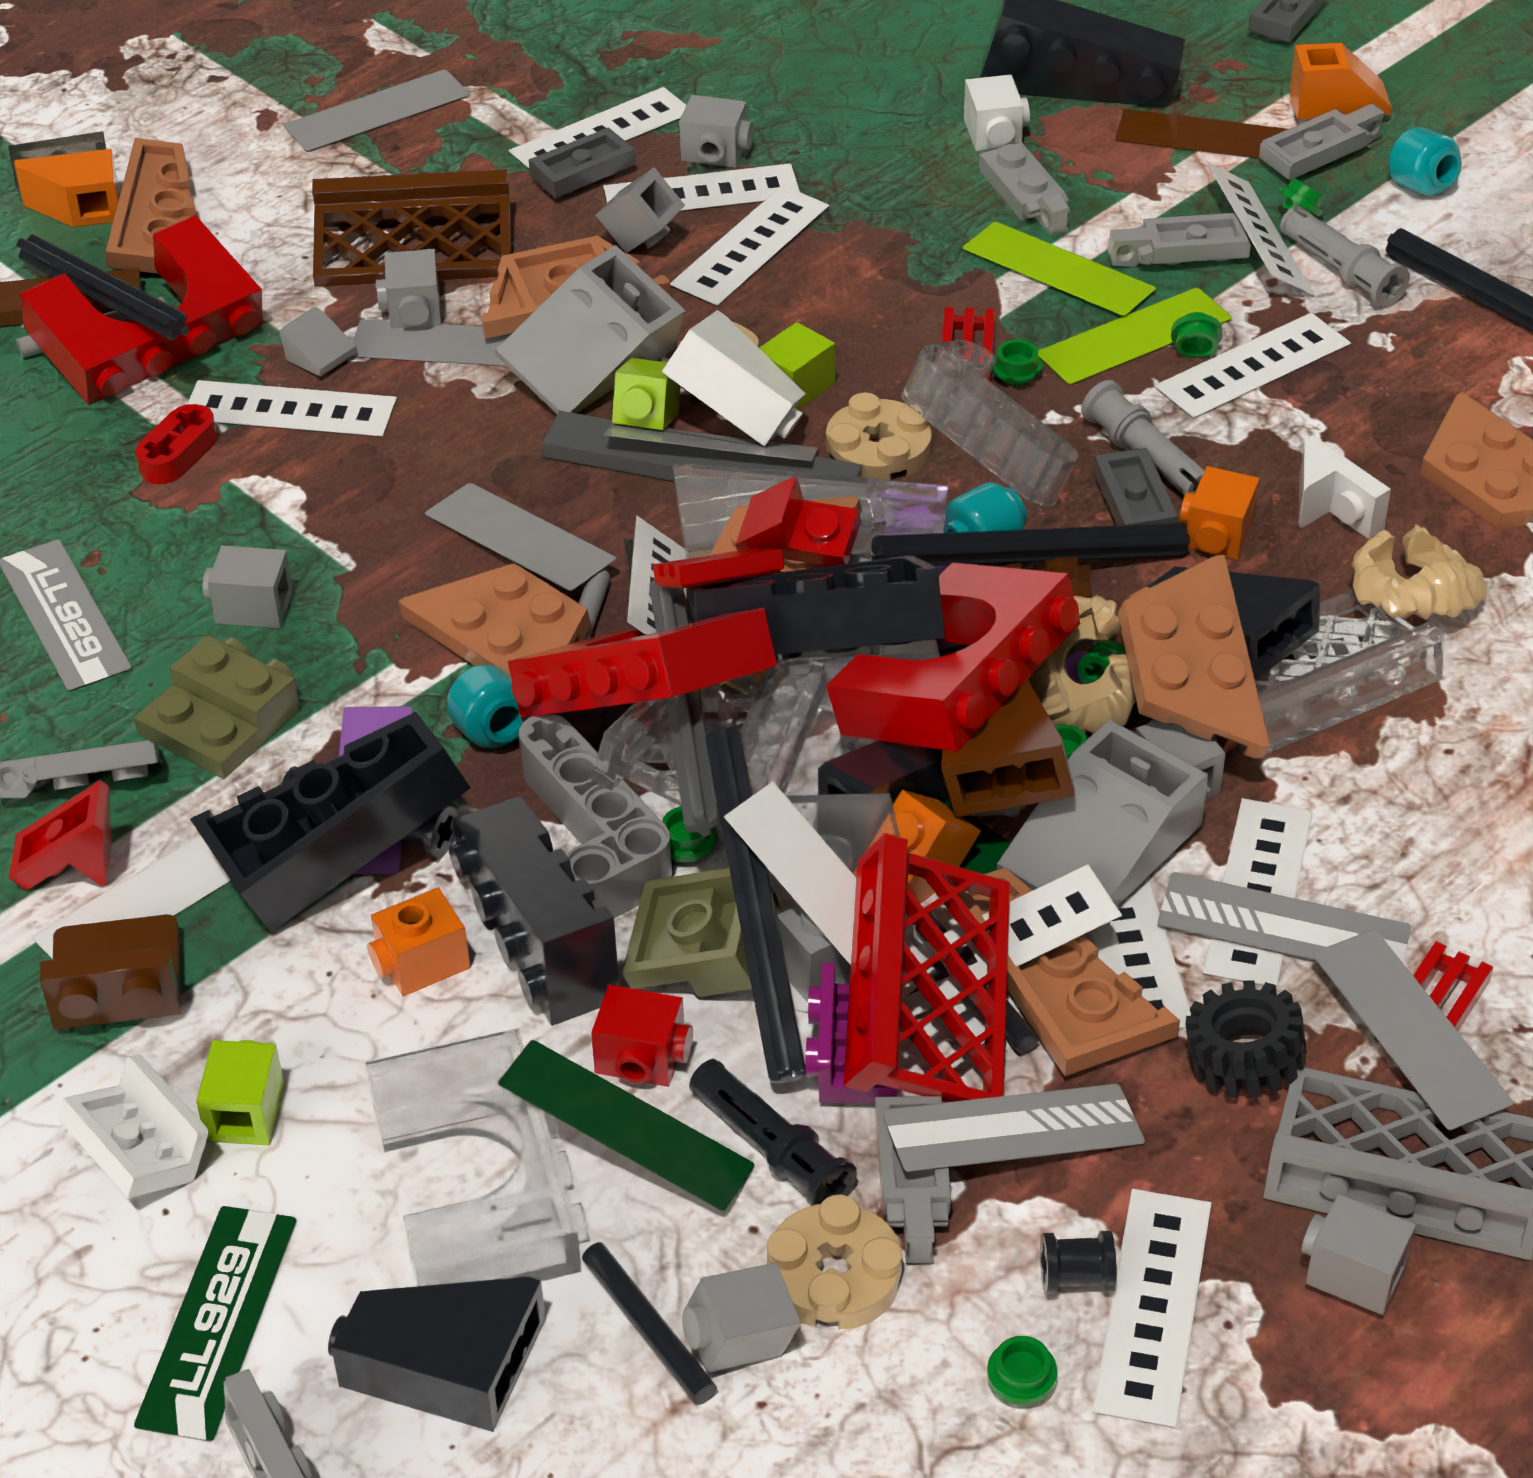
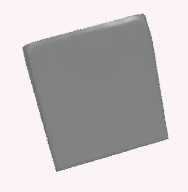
M317 307L311 308L283 326L280 330L286 360L320 377L357 353L356 345Z

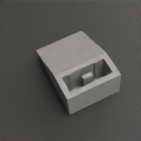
M614 245L579 267L495 350V355L556 414H558L559 410L578 413L614 389L615 372L631 358L657 361L674 350L686 310L621 249Z
M1109 719L1077 748L1068 759L1075 786V796L1039 802L997 863V870L1006 867L1032 891L1088 864L1117 907L1202 825L1208 774Z

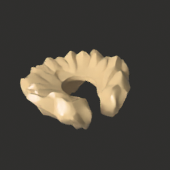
M1415 524L1414 528L1408 531L1402 539L1406 564H1413L1422 568L1419 573L1410 579L1401 577L1395 571V564L1392 560L1395 536L1386 530L1380 531L1368 540L1354 554L1351 563L1355 570L1352 586L1358 602L1361 605L1370 603L1376 607L1382 606L1384 611L1392 618L1398 616L1406 619L1414 614L1426 620L1433 613L1440 616L1446 614L1451 618L1456 617L1462 610H1474L1482 599H1486L1488 593L1486 581L1483 579V574L1478 567L1467 563L1456 550L1451 549L1447 544H1443L1436 536H1431L1425 527H1420L1418 524Z
M1099 595L1093 598L1074 596L1079 606L1081 624L1028 678V681L1054 726L1071 725L1081 729L1084 733L1094 734L1110 719L1123 727L1128 722L1132 707L1136 703L1127 655H1110L1108 657L1110 664L1103 675L1095 682L1089 684L1074 682L1068 676L1065 668L1066 656L1076 643L1083 640L1110 641L1119 633L1121 627L1119 618L1116 615L1117 604L1113 600L1107 601Z

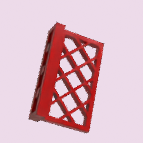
M884 833L857 860L843 1086L867 1093L876 1084L920 1096H941V1101L943 1102L1003 1096L1010 882L907 852L908 839ZM908 874L924 878L939 898L923 908L907 887ZM969 891L990 897L989 919L980 924L959 895ZM944 905L966 933L952 944H950L929 916ZM913 925H916L937 953L922 964L905 943V931ZM970 941L973 942L987 961V974L979 980L956 952V950ZM940 961H943L964 989L949 1001L927 973L928 969ZM910 981H913L934 1009L933 1012L919 1021L902 1000V987ZM967 997H970L985 1017V1031L975 1037L954 1009V1006ZM940 1017L961 1045L959 1050L945 1058L924 1030L925 1026ZM900 1026H901V1028L904 1030L901 1034H900ZM910 1038L932 1068L924 1074L898 1068L899 1044ZM967 1054L983 1075V1090L966 1086L951 1064Z

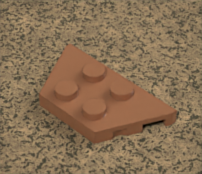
M592 236L503 255L497 269L498 279L493 282L490 291L488 313H483L481 318L484 338L488 339L513 333L579 267L610 249L613 245L599 236ZM625 253L634 263H636L641 268L639 260ZM662 274L654 278L653 280L671 296L669 279Z
M1465 393L1457 394L1423 457L1420 475L1498 530L1524 527L1526 524L1532 523L1533 439Z
M1215 555L1124 600L1118 612V618L1139 714L1165 724H1178L1188 733L1209 741L1215 733L1246 745L1244 755L1252 758H1263L1270 747L1225 555Z
M515 563L419 592L398 601L403 619L474 666L483 664L498 666L508 674H510L507 661L583 641L591 626L586 607Z

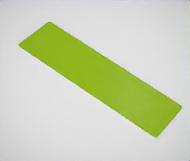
M999 222L991 223L963 246V249L1122 316L1127 315L1156 289L1155 286Z
M1193 288L1038 350V356L1068 384H1073L1172 344L1171 327L1173 323L1189 313L1202 312L1216 318L1220 323L1231 320L1232 316L1201 289Z

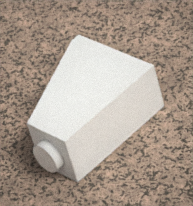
M718 310L689 329L662 370L665 375L763 446H766L777 435L785 439L803 415L796 407L806 393L727 316Z

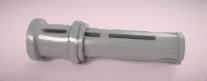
M1295 206V210L1291 208L1284 214L1280 224V230L1284 235L1294 241L1296 240L1306 249L1338 268L1346 284L1354 288H1363L1371 294L1372 300L1379 306H1391L1405 293L1410 280V273L1405 266L1387 262L1380 257L1378 249L1370 244L1358 245L1301 206Z
M1113 380L1102 381L1089 391L1081 408L1082 415L1086 420L1102 425L1109 432L1111 442L1119 448L1133 450L1147 448L1157 472L1181 492L1184 497L1187 492H1196L1191 481H1195L1199 485L1205 470L1152 425L1150 412L1140 404L1133 405L1123 396L1121 386Z

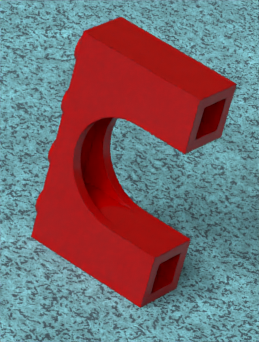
M196 215L153 233L155 270L182 300L177 309L187 315L185 325L189 327V330L185 336L179 334L174 340H169L137 322L119 321L100 313L91 305L65 273L20 293L24 329L88 405L108 396H114L135 383L150 376L159 375L169 367L195 355H201L212 347L238 335L246 334L253 328L263 324L261 287Z
M951 563L939 575L945 638L936 639V641L970 646L949 655L924 660L857 654L826 685L840 735L958 752L1081 624L1079 606L1074 599L1068 573Z
M764 608L723 614L648 635L638 629L612 632L507 661L512 679V692L517 701L520 718L672 698L777 666Z

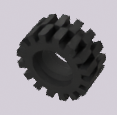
M1243 980V989L1234 990L1232 982L1222 984V994L1219 996L1212 989L1202 994L1204 1004L1195 1001L1190 1007L1191 1016H1186L1185 1022L1191 1067L1194 1068L1195 1077L1200 1083L1206 1080L1207 1088L1215 1093L1225 1085L1226 1095L1238 1098L1240 1089H1248L1249 1098L1261 1097L1260 1087L1267 1086L1271 1093L1282 1090L1281 1078L1290 1084L1298 1078L1297 1069H1304L1307 1049L1302 1010L1298 1001L1293 1003L1292 994L1284 989L1277 995L1276 985L1265 982L1261 990H1256L1255 980ZM1246 1035L1262 1036V1038L1250 1042L1230 1041L1236 1037Z

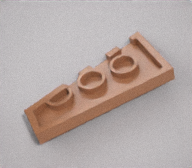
M142 138L134 139L106 248V267L124 270L139 268L140 272L159 274L155 270L153 233L195 215L193 196H191L189 189L190 180L183 144Z
M1006 867L985 874L1010 882L1009 902L1032 891ZM969 891L960 894L959 897L980 924L983 923L985 919L982 915L989 912L990 897ZM1084 935L1019 966H1015L1007 954L1006 988L1064 1076L1178 1037L1180 1020L1165 1006L1157 1010L1142 996L1143 987L1125 971L1117 975L1098 958L1099 949Z

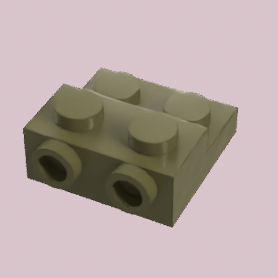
M207 635L169 667L173 684L136 715L134 721L138 735L158 742L159 746L225 779L300 712L295 677L289 667L277 659H272L265 664L251 657L247 647L235 638H228L221 642Z
M729 867L645 882L622 969V975L630 988L639 989L688 981L698 997L752 989ZM771 886L776 915L782 913L781 898L777 889Z

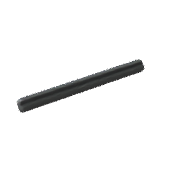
M655 580L652 581L649 586L656 632L690 624L684 588L659 587L658 584H655ZM699 689L672 698H666L684 827L689 833L700 832L701 836H708L713 833L712 828L719 825L721 821L705 741L707 730Z

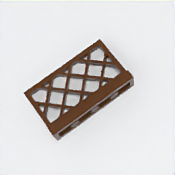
M507 169L312 179L314 201L313 280L315 287L376 284V280L385 279V266L379 265L375 260L388 250L402 252L440 248L449 254L450 257L442 263H436L438 280L498 277L497 269L501 259L479 260L473 255L486 245L499 252L501 257L511 254V200ZM499 218L486 229L473 221V219ZM433 221H449L438 231H435L434 229H432L424 223ZM401 223L388 234L375 226L377 224ZM351 226L340 236L326 229V227ZM463 228L475 237L461 248L450 241L449 238ZM414 231L426 240L415 249L410 250L399 241ZM365 233L377 242L362 253L350 244ZM338 253H342L352 260L344 268L325 269V263Z

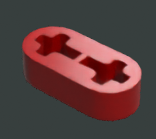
M199 404L180 406L170 412L136 446L135 454L142 479L153 484H167L176 481L214 446L217 441V430L214 414L211 409Z

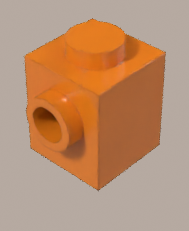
M1207 466L1196 492H1187L1185 494L1180 511L1179 523L1187 525V533L1190 537L1188 548L1215 555H1225L1227 558L1238 560L1255 520L1260 478Z
M439 887L371 914L375 941L367 944L370 959L378 975L381 978L389 975L402 996L470 969L465 926Z

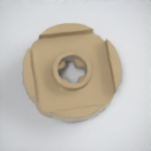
M864 392L853 395L849 399V406L836 412L828 422L826 428V450L828 456L831 454L835 460L862 464L861 481L889 482L891 481V473L900 472L907 469V476L917 473L928 462L931 454L932 432L929 426L928 411L919 405H908L895 400L879 399L872 393ZM880 438L879 442L870 441L872 439Z
M832 1195L823 1200L821 1204H815L795 1212L778 1226L767 1241V1264L777 1262L802 1324L816 1327V1320L824 1322H838V1329H852L877 1319L894 1302L902 1273V1249L893 1229L881 1217L867 1209L860 1208L858 1203L849 1196ZM840 1257L846 1260L848 1271L840 1273L837 1269L830 1268L823 1272L819 1268L822 1266L823 1259Z

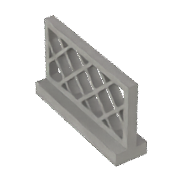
M1305 1067L1303 1070L1297 1069L1298 1078L1289 1085L1278 1132H1276L1263 1199L1328 1213L1339 1193L1416 1224L1414 1234L1532 1261L1533 1171L1531 1169L1533 1168V1149L1515 1155L1501 1140L1512 1137L1533 1142V1118L1498 1111L1461 1126L1467 1134L1448 1140L1435 1127V1125L1442 1122L1418 1092ZM1306 1091L1329 1096L1337 1104L1317 1111L1302 1095V1092ZM1376 1108L1392 1110L1402 1119L1382 1125L1369 1111ZM1351 1118L1364 1133L1344 1139L1332 1125ZM1314 1132L1324 1143L1300 1138V1136ZM1417 1133L1430 1148L1411 1154L1397 1139ZM1380 1147L1390 1158L1366 1153L1365 1151ZM1482 1147L1497 1163L1478 1169L1464 1154ZM1442 1162H1446L1455 1172L1433 1168L1431 1166L1437 1165ZM1513 1177L1523 1188L1499 1183V1181Z

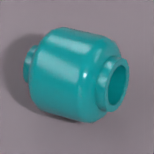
M1424 127L1410 128L1401 134L1393 144L1389 155V171L1391 178L1396 184L1426 196L1439 195L1454 184L1461 172V153L1459 145L1450 136Z
M986 482L949 502L945 511L946 524L943 527V532L1024 529L1027 522L1026 509L1021 498L1011 488H1004L999 484Z
M488 664L473 666L459 675L451 685L447 696V712L453 724L477 746L497 749L506 747L519 739V728L529 717L520 718L517 701L512 692L511 675L501 667Z

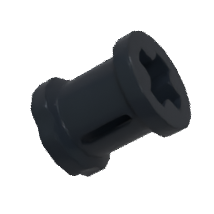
M1099 1231L1097 1238L1057 1239L1054 1233H1042L1040 1239V1269L1044 1293L1057 1294L1059 1287L1100 1286L1102 1292H1114L1117 1280V1263L1112 1231Z

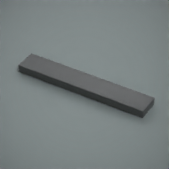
M560 410L542 442L543 457L753 496L791 477L798 478L804 500L854 497L862 479V464L814 456L812 461H803L605 436L606 430L611 424H614L612 420ZM615 424V425L628 426V427H634V428H641V429H648V430L661 431V432H667V433H674V434H681V435L694 436V437H700V438H707V439H713V440L733 442V441H728V440L716 439V438L705 437V436L694 435V434L683 433V432H677V431L666 430V429H664V430H658V429H650V428H643V427H636V426Z

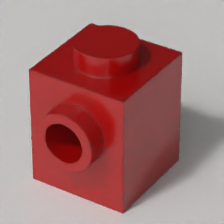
M609 984L591 1031L594 1071L596 1074L618 1077L632 1083H651L669 1087L677 1062H687L693 1040V1026L684 1024L683 997Z

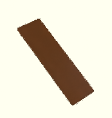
M1124 109L1115 139L1123 142L1261 159L1259 157L1260 143L1288 129Z

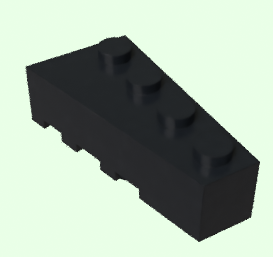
M1003 0L983 58L979 78L1012 75L1019 95L1166 107L1181 70L1185 39L1059 0Z
M913 555L772 573L686 588L690 623L723 614L764 608L776 661L799 658L802 656V652L824 650L826 653H841L857 650L860 646L901 645L914 641L945 638L938 568Z
M414 712L344 745L343 755L327 763H316L312 760L293 769L294 779L266 792H263L257 786L236 796L239 805L215 816L210 810H207L190 818V820L240 895L267 928L273 932L471 789V787L438 739L417 712Z
M521 795L454 818L456 844L449 846V855L453 868L461 881L469 878L473 885L471 893L480 918L483 921L492 919L496 927L494 929L496 943L506 963L516 962L519 968V983L530 1006L539 1004L551 1026L599 1009L608 985L619 986L613 915L606 906L598 909L594 908L591 902L595 900L593 889L584 878L575 881L570 859L561 848L553 851L549 832Z

